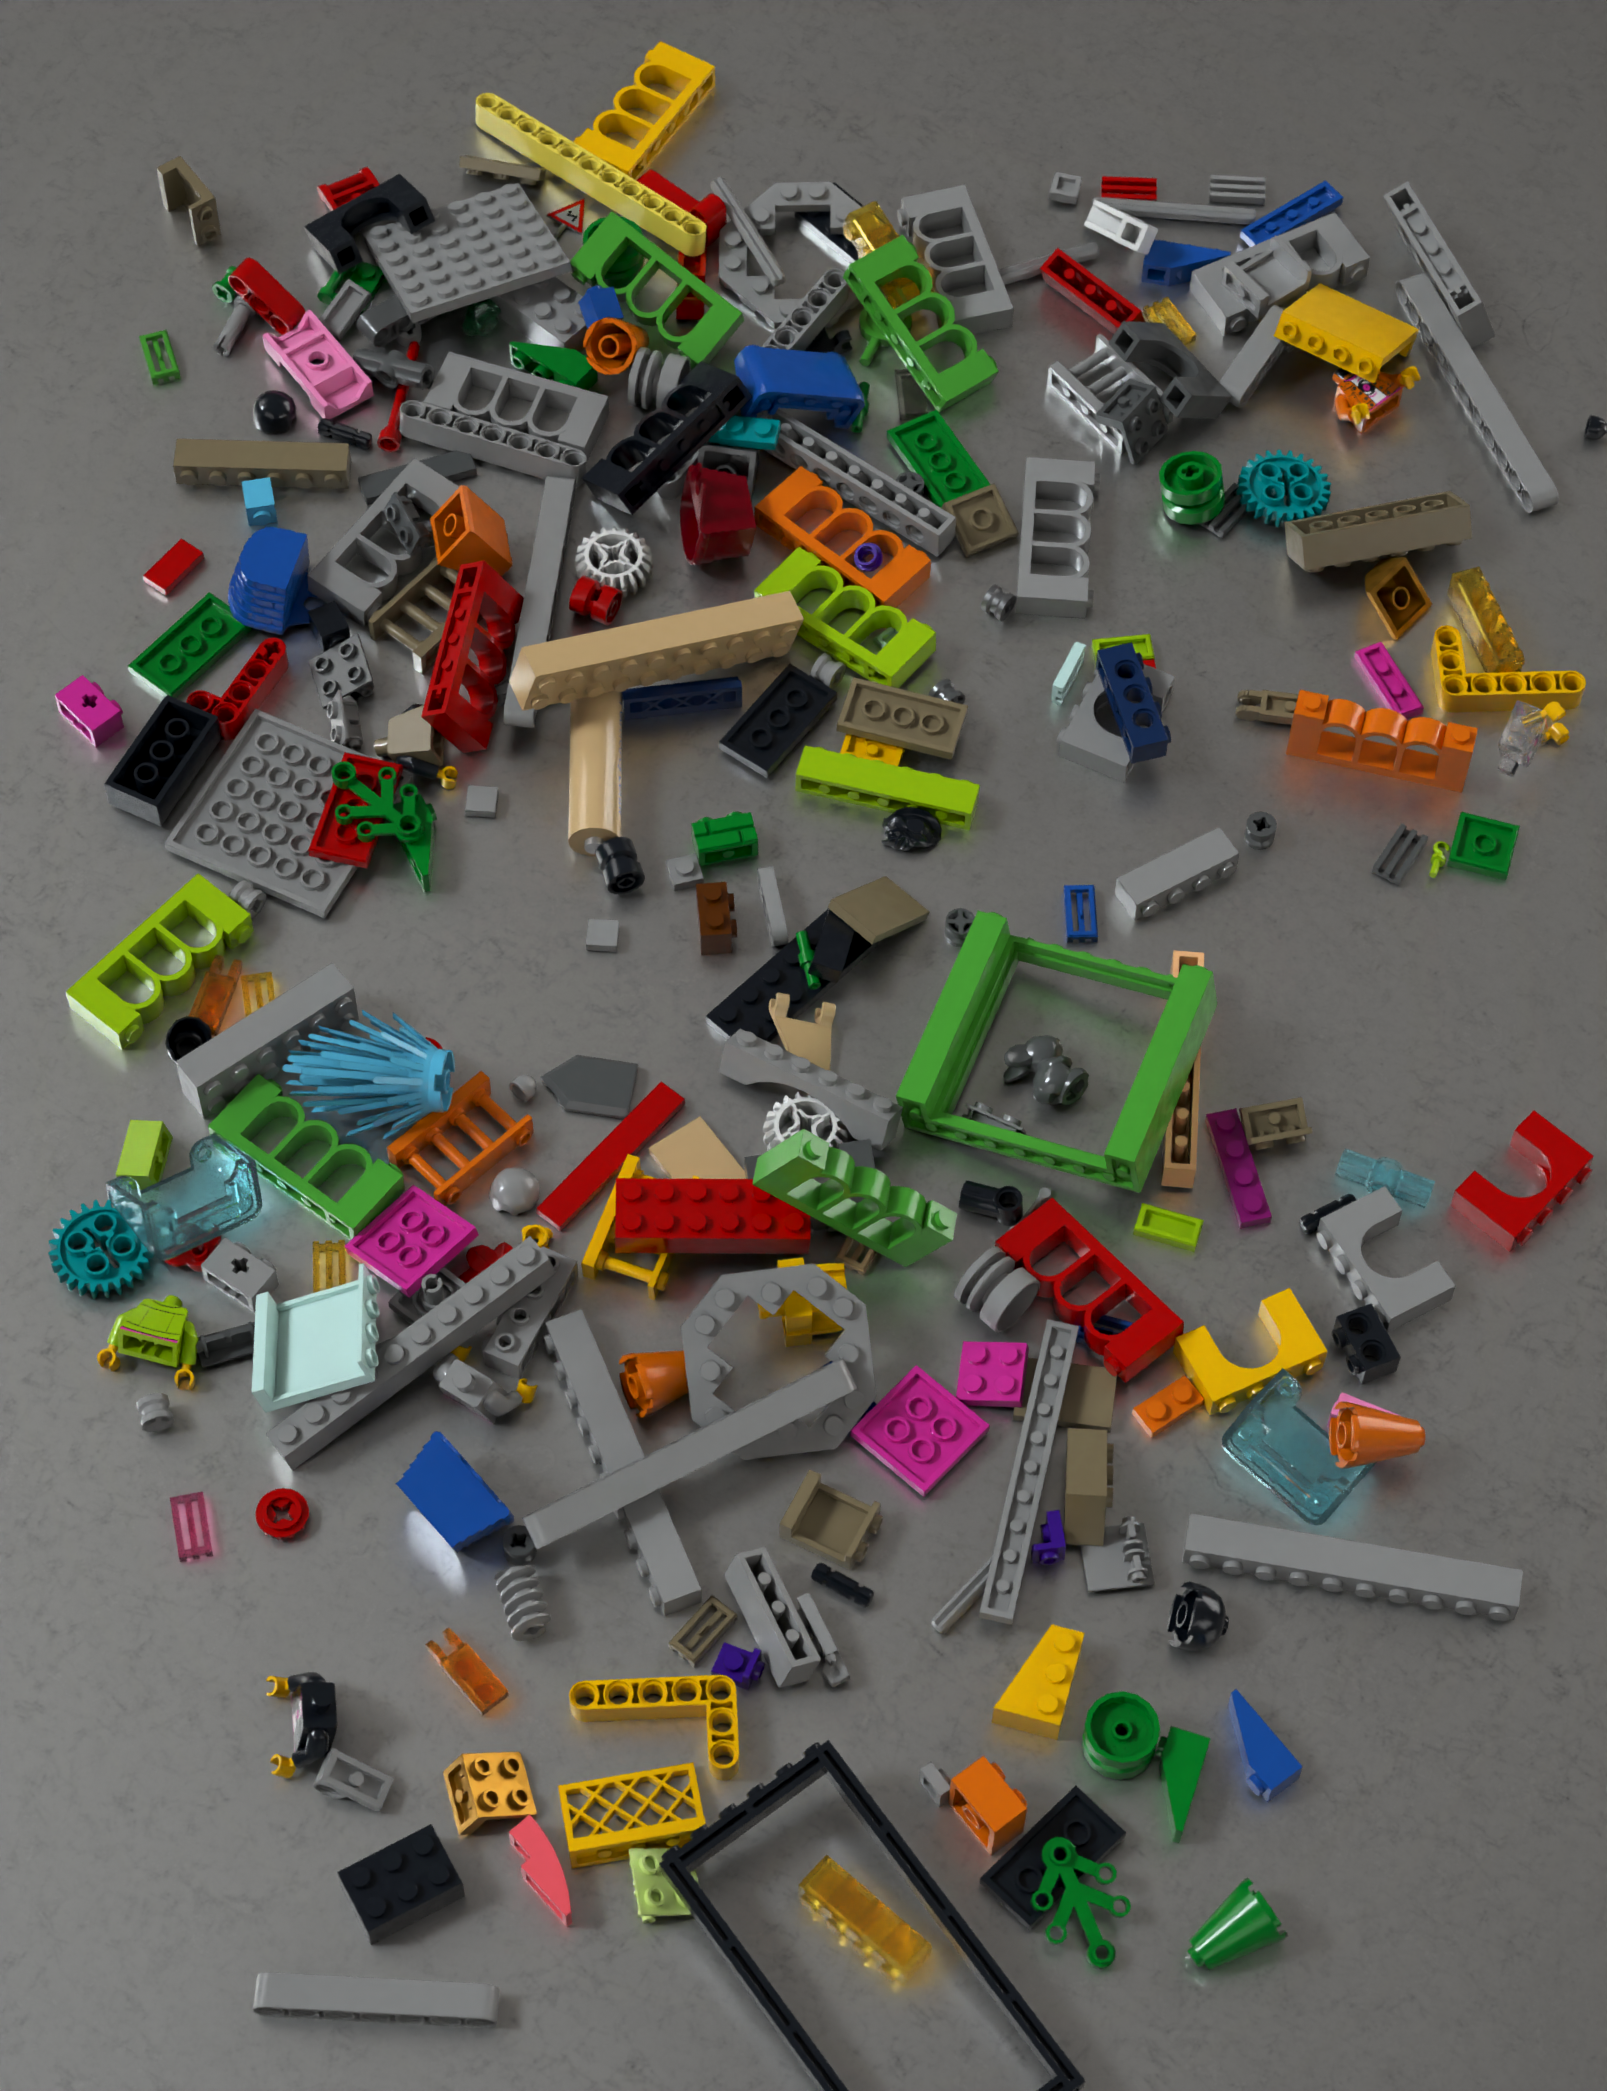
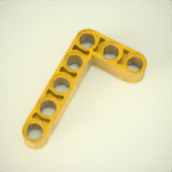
M1447 625L1441 626L1435 631L1430 655L1437 703L1446 712L1517 711L1516 702L1519 711L1543 710L1552 701L1558 702L1565 710L1574 709L1581 703L1586 680L1577 671L1466 673L1460 632L1456 628Z
M703 1675L589 1680L577 1682L570 1689L569 1702L571 1714L575 1719L582 1722L706 1717L708 1767L710 1773L714 1778L722 1781L730 1780L736 1776L739 1770L737 1695L735 1683L728 1676ZM718 1691H725L729 1694V1697L724 1700H717L713 1697V1694ZM688 1692L695 1695V1698L686 1702L679 1699V1696ZM650 1694H657L661 1699L656 1703H649L645 1700V1697ZM620 1695L626 1697L627 1701L618 1705L612 1703L611 1699ZM582 1697H589L593 1700L587 1706H581L576 1703ZM720 1723H726L731 1727L727 1732H718L714 1729ZM722 1755L729 1756L732 1759L726 1765H720L715 1760Z

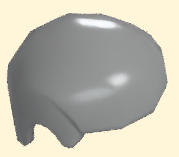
M519 1167L506 1168L499 1172L491 1183L489 1199L497 1211L504 1210L515 1216L531 1210L537 1203L540 1185L534 1174L528 1170Z

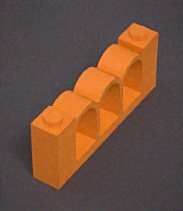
M802 466L754 506L756 526L792 552L800 547L807 552L814 553L821 560V566L831 567L841 574L844 587L849 585L860 586L872 593L876 607L885 605L897 608L930 578L931 560L923 551L915 549L910 544L904 548L902 540L890 531H873L872 519L866 512L856 508L843 509L841 496L835 490L822 486L823 481L820 477ZM823 508L833 513L810 534L795 524L796 521L812 509ZM853 530L863 535L841 556L825 546L835 535L842 531ZM864 543H874L880 547L883 553L893 557L871 579L855 568V551Z
M1299 690L1286 754L1462 793L1478 728L1448 722L1446 726L1438 720L1426 717L1412 718L1407 721L1403 715L1391 709L1375 708L1366 712L1362 706L1349 700H1329L1328 695ZM1327 727H1341L1352 732L1355 737L1324 731V729ZM1383 736L1392 740L1397 746L1365 740V738ZM1412 745H1424L1435 750L1438 755L1406 748Z

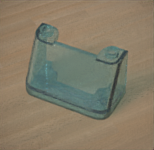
M213 1133L197 1141L191 1148L189 1154L190 1168L142 1190H139L137 1181L132 1177L126 1175L119 1176L105 1183L108 1198L146 1249L159 1260H169L246 1224L258 1216L262 1208V1197L254 1159Z
M1282 1368L1227 1429L1222 1437V1446L1229 1456L1304 1521L1315 1526L1321 1525L1332 1515L1377 1462L1348 1469L1337 1467L1335 1462L1340 1461L1337 1455H1331L1329 1434L1296 1406V1403L1302 1396V1388L1300 1383Z

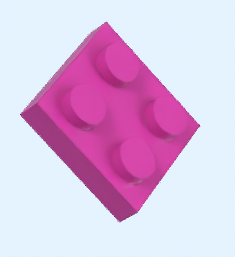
M963 1341L956 1398L966 1406L1022 1407L1029 1353L1027 1343Z

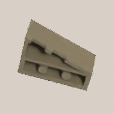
M1068 1428L1064 1506L1065 1544L1103 1546L1106 1508H1112L1113 1488L1107 1487V1485H1113V1466L1107 1465V1463L1113 1464L1114 1445L1107 1444V1430Z

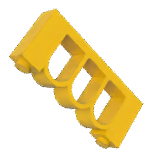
M659 41L653 50L650 49L647 52L644 63L636 69L634 85L624 87L616 93L614 97V110H607L599 114L593 122V130L587 128L573 142L631 178L639 179L715 86V66ZM661 84L680 92V94L673 100L646 86ZM640 108L660 118L655 124H652L626 112V110ZM619 132L640 142L632 149L605 135Z

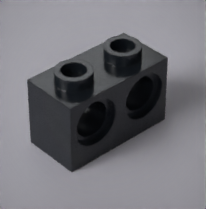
M1372 1303L1336 1317L1332 1330L1334 1343L1338 1348L1343 1349L1347 1356L1346 1363L1352 1375H1357L1361 1384L1397 1371L1401 1356ZM1350 1329H1359L1363 1334H1354ZM1364 1356H1374L1378 1361H1369Z

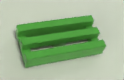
M167 330L139 336L153 385L158 384L159 379L167 382L170 381L169 377L172 376L175 379L181 378ZM163 338L171 369H166L157 339ZM148 341H152L161 371H155L147 345Z

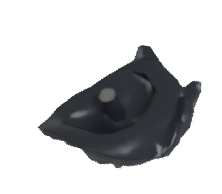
M904 807L897 809L888 818H883L882 826L885 829L887 839L882 840V844L891 846L895 850L909 851L912 847H931L937 845L941 840L942 828L939 821L928 811L916 807Z

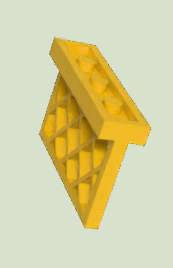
M694 1762L558 1786L571 1869L630 1859V1848H671L675 1845H679L681 1848L691 1840L690 1835L697 1828L706 1824ZM689 1776L690 1783L683 1792L668 1785L674 1777ZM649 1781L657 1786V1788L649 1798H646L636 1792L635 1789L640 1783ZM615 1787L623 1792L614 1804L601 1797L602 1793L608 1788ZM663 1790L677 1798L668 1810L654 1803ZM691 1792H692V1797H693V1799L690 1798V1797H688V1795H689ZM581 1793L589 1799L578 1810L568 1803L567 1795ZM629 1796L643 1804L634 1816L620 1808ZM595 1802L609 1810L600 1822L586 1814ZM682 1803H685L695 1809L696 1817L681 1819L674 1815V1813ZM649 1808L663 1816L657 1824L647 1825L640 1821ZM570 1814L575 1816L572 1820L570 1819ZM615 1814L629 1822L623 1830L613 1831L606 1827ZM581 1820L594 1828L589 1836L574 1838L573 1829Z

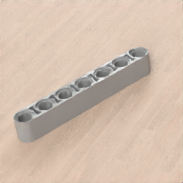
M407 400L400 406L399 430L403 436L452 452L457 450L471 454L472 458L545 480L546 476L576 479V487L584 483L582 477L586 474L587 457L583 451L577 448L417 400Z
M265 1972L257 1975L253 2012L269 2017L490 2028L497 2024L500 1989L494 1985L480 1983Z

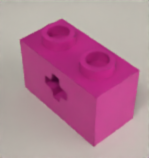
M83 675L55 694L59 713L96 748L124 728L121 716L123 710L115 700L112 699L110 701L106 698L101 687L96 682L91 683Z

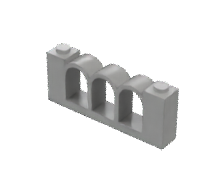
M1407 181L1384 194V199L1399 234L1420 268L1428 276L1470 347L1474 349L1495 337L1483 302L1409 182Z
M965 184L902 197L901 209L897 210L899 224L905 227L908 237L912 236V244L917 250V255L924 259L923 266L932 277V286L935 288V293L945 296L951 302L955 310L953 324L967 328L973 335L1012 327L1014 308ZM961 226L964 232L963 234L935 239L924 235L929 232ZM971 254L975 260L974 263L947 268L935 264L942 260ZM984 283L986 292L963 297H954L945 293L953 289ZM937 316L938 327L941 328L942 322Z
M1335 212L1278 235L1283 242L1289 244L1292 251L1298 256L1314 248L1330 268L1325 271L1312 269L1309 288L1279 307H1289L1306 294V291H1310L1319 283L1334 289L1339 281L1344 286L1351 282H1357L1367 276L1370 257ZM1271 239L1192 271L1189 290L1223 336L1231 332L1240 331L1248 326V321H1259L1265 316L1263 315L1257 319L1221 284L1224 265L1232 260L1238 266L1243 265L1269 249Z
M448 352L424 400V403L577 448L586 454V463L609 416V399L606 395ZM472 386L495 392L488 406L481 410L474 411L462 407ZM509 396L533 402L525 417L516 421H506L500 418ZM546 407L570 413L562 428L552 432L542 431L537 428Z
M1026 457L1016 614L1086 619L1087 607H1093L1094 590H1088L1090 565L1088 552L1091 540V526L1089 522L1092 515L1093 491H1099L1100 474H1095V462ZM1035 498L1072 501L1081 505L1082 508L1072 511L1035 508ZM1033 531L1069 533L1079 537L1080 540L1075 543L1033 541ZM1031 563L1070 566L1076 569L1078 573L1072 576L1030 574Z
M414 458L308 574V591L326 603L335 601L341 613L365 627L369 623L368 620H370L371 615L376 610L383 608L382 602L394 595L397 589V575L403 576L412 573L422 561L421 546H417L411 556L408 553L394 555L370 541V538L381 526L398 536L384 513V509L392 494L397 492L399 497L406 496V498L411 499L413 504L433 516L459 486ZM426 527L432 535V544L429 547L435 546L432 527ZM356 554H359L385 571L389 576L381 582L369 583L344 567Z

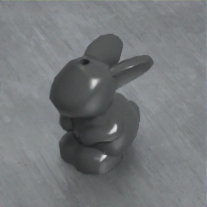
M1034 1036L1025 1044H1017L1011 1047L1004 1056L1005 1064L1009 1066L1003 1075L1005 1082L1017 1080L1030 1072H1034L1033 1097L1039 1103L1070 1105L1076 1102L1088 1087L1089 1074L1083 1068H1070L1072 1060L1064 1055L1062 1056L1063 1047L1061 1042L1053 1036Z

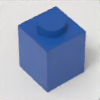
M591 287L586 290V294L578 302L587 330L594 322L603 318L613 317L620 320L624 318L614 287Z

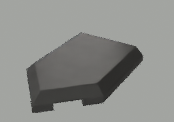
M576 1055L540 1078L546 1087L550 1088L557 1097L558 1102L565 1111L624 1119L629 1113L639 1065L636 1063Z

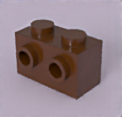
M727 882L696 884L701 955L732 953V938H737L736 919H730V912L735 911L734 894L728 893Z

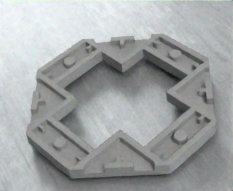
M832 182L774 183L744 209L760 236L775 235L776 212L830 211L831 234H858V259L886 244V226ZM729 221L719 230V283L727 290L731 289L739 296L740 301L752 311H757L770 326L777 329L802 299H775V286L771 284L767 276H747L748 246L733 222ZM849 285L847 301L826 324L825 328H831L839 321V317L848 309L851 311L860 303Z
M814 1263L722 1274L681 1325L691 1419L701 1427L734 1412L731 1407L713 1394L733 1367L707 1347L747 1296L774 1316L792 1291L795 1290L844 1329L824 1356L832 1362L843 1358L857 1389L827 1404L810 1427L797 1419L733 1451L743 1460L836 1449L877 1397L866 1304Z

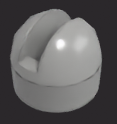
M520 1075L509 1084L514 1096L522 1102H527L537 1091L536 1081L529 1075Z

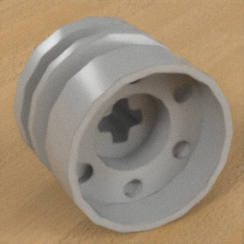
M640 347L631 366L628 378L629 406L638 407L641 403L643 409H649L656 398L657 409H662V402L666 395L676 386L682 384L681 380L690 372V358L670 353L664 364H662L660 350H654L651 354L649 348Z
M995 1246L984 1252L968 1268L956 1287L954 1297L962 1304H966V1308L971 1312L981 1309L979 1319L998 1334L1010 1328L1025 1313L1035 1299L1041 1282L1023 1267L1014 1270L1015 1261L1010 1256L1005 1257L1006 1253L998 1246Z

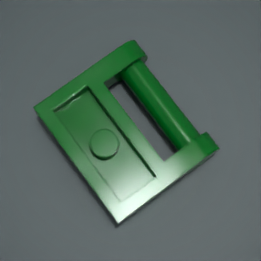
M361 262L341 274L334 270L326 286L321 287L317 294L318 299L322 303L329 305L337 295L335 291L346 272H353L349 280L372 295L371 300L360 313L362 315L369 308L386 278L379 266L366 262Z

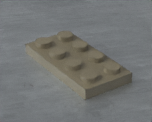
M853 677L837 722V731L952 760L967 716L968 706Z

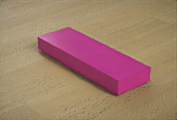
M1382 642L1355 651L1354 658L1387 709L1397 711L1406 719L1423 714L1424 707Z

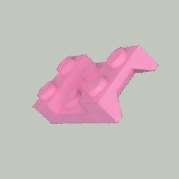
M311 310L305 312L297 328L280 337L270 333L263 334L266 352L279 367L284 366L309 395L311 405L322 418L331 420L374 396L370 378ZM315 359L324 360V362L319 365H314L311 363V361Z

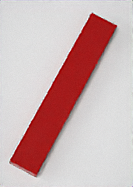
M661 1081L536 1208V1213L561 1232L621 1170L627 1154L635 1156L685 1105V1098Z

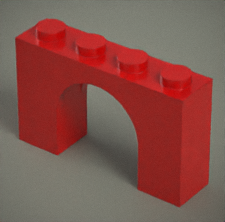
M1535 1110L1514 1130L1510 1146L1540 1169L1546 1181V1188L1534 1196L1514 1197L1499 1190L1474 1170L1454 1191L1450 1204L1451 1207L1509 1252L1517 1244L1523 1246L1532 1236V1229L1538 1223L1541 1226L1545 1224L1553 1213L1552 1208L1557 1203L1563 1205L1571 1196L1574 1185L1576 1183L1582 1185L1593 1171L1590 1165L1594 1156Z

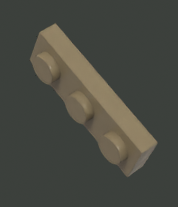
M469 155L460 156L459 167L467 168L466 173L482 176L483 171L493 173V178L509 180L510 176L520 177V183L536 185V180L545 179V168Z

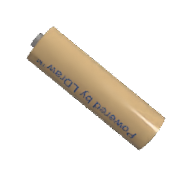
M616 691L602 693L595 698L584 697L575 699L571 702L568 841L573 851L582 855L596 856L595 851L599 845L609 839L621 837L622 692Z

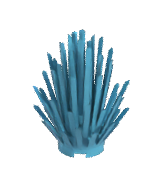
M362 1010L363 1016L367 1017L372 1025L378 1027L382 1031L381 1033L354 1020H350L351 1026L370 1034V1039L319 1026L320 1031L329 1033L337 1037V1039L317 1034H309L308 1037L312 1040L339 1046L298 1040L303 1046L322 1051L318 1053L288 1050L291 1055L288 1056L287 1060L294 1063L292 1065H283V1071L301 1073L299 1081L289 1080L286 1084L318 1087L317 1090L292 1091L289 1093L290 1096H361L357 1098H335L333 1100L304 1102L303 1106L305 1107L325 1106L315 1107L312 1110L313 1113L338 1111L340 1115L383 1107L404 1106L360 1119L356 1125L371 1124L349 1131L346 1137L404 1118L393 1124L392 1129L384 1134V1140L432 1112L444 1113L450 1107L454 1089L450 1087V1072H455V1060L452 1050L438 1049L395 1013H393V1019L403 1026L399 1027V1031Z

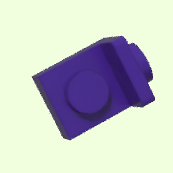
M1060 1510L1046 1511L1045 1524H1040L1042 1543L1032 1545L1031 1560L1032 1563L1053 1565L1060 1560H1065L1066 1544Z
M724 1642L711 1670V1675L728 1676L734 1681L735 1686L749 1691L753 1680L758 1682L765 1668V1663L762 1662V1650L755 1647L753 1653Z

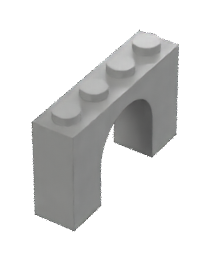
M1144 664V670L1142 671L1145 677L1150 678L1153 687V694L1151 695L1154 702H1159L1163 712L1173 693L1175 676ZM1095 668V678L1092 683L1088 681L1085 685L1081 704H1075L1071 711L1069 726H1063L1058 735L1057 743L1060 744L1059 757L1125 783L1134 764H1131L1122 737L1106 731L1095 719L1097 711L1109 704L1097 668Z
M1386 1186L1320 1218L1317 1239L1322 1248L1328 1249L1334 1257L1337 1270L1342 1275L1345 1274L1348 1277L1355 1296L1359 1300L1363 1299L1366 1305L1372 1303L1386 1331L1389 1333L1451 1301L1456 1285L1439 1261L1400 1278L1380 1275L1367 1265L1362 1256V1246L1372 1238L1398 1226L1403 1211Z

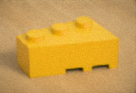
M1051 1624L994 1706L992 1723L1058 1740L1082 1649L1084 1633Z

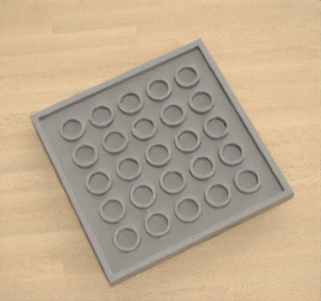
M519 183L506 184L500 189L481 192L475 197L462 201H453L447 206L431 209L435 222L413 234L407 231L399 222L375 226L369 231L362 232L367 247L412 323L572 272L570 260Z
M255 709L165 841V849L239 882L246 880L255 889L325 918L358 867L311 857L308 850L333 785L331 774L333 766L342 761L345 752L365 757L369 756ZM405 771L402 772L394 795V804L401 801L400 788L405 784L413 783L412 774Z

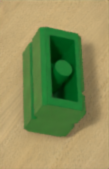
M735 811L729 813L726 817L717 819L703 817L697 822L691 823L692 842L700 866L758 855V837L751 812L742 813Z

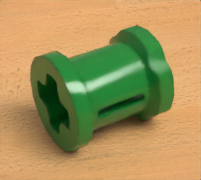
M230 266L226 270V275L223 279L216 281L212 285L215 296L225 303H231L235 299L236 292L228 282V277L237 268L235 266Z

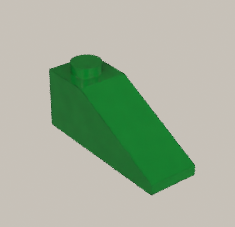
M419 794V798L415 803V814L424 823V834L415 842L407 843L399 839L398 841L424 892H428L431 888L435 836L433 821L437 820V816L432 804H426L422 795ZM402 801L394 804V809L403 814ZM407 828V829H406V831H411V830H413V828Z
M1171 1726L1168 1737L1161 1735L1155 1755L1161 1757L1159 1773L1173 1842L1180 1843L1211 1738Z

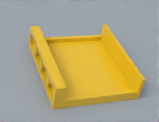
M1319 283L1282 311L1274 337L1375 383L1381 367L1396 354L1404 357L1410 354L1419 329Z

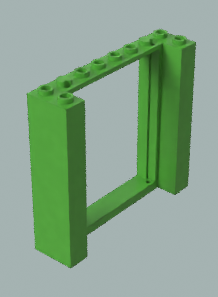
M977 911L896 1094L898 1105L903 1107L901 1117L904 1127L1141 1193L1218 1005L1213 972L1202 966L1183 964L1177 978L1173 977L1172 974L1163 975L1155 973L1146 967L1136 968L1122 964L1115 959L1106 960L1094 957L1088 952L1067 950L1058 944L1048 945L1037 942L1030 937L1025 939L1010 935L1007 918L995 912L985 913ZM1019 961L1168 1000L1104 1156L952 1115Z

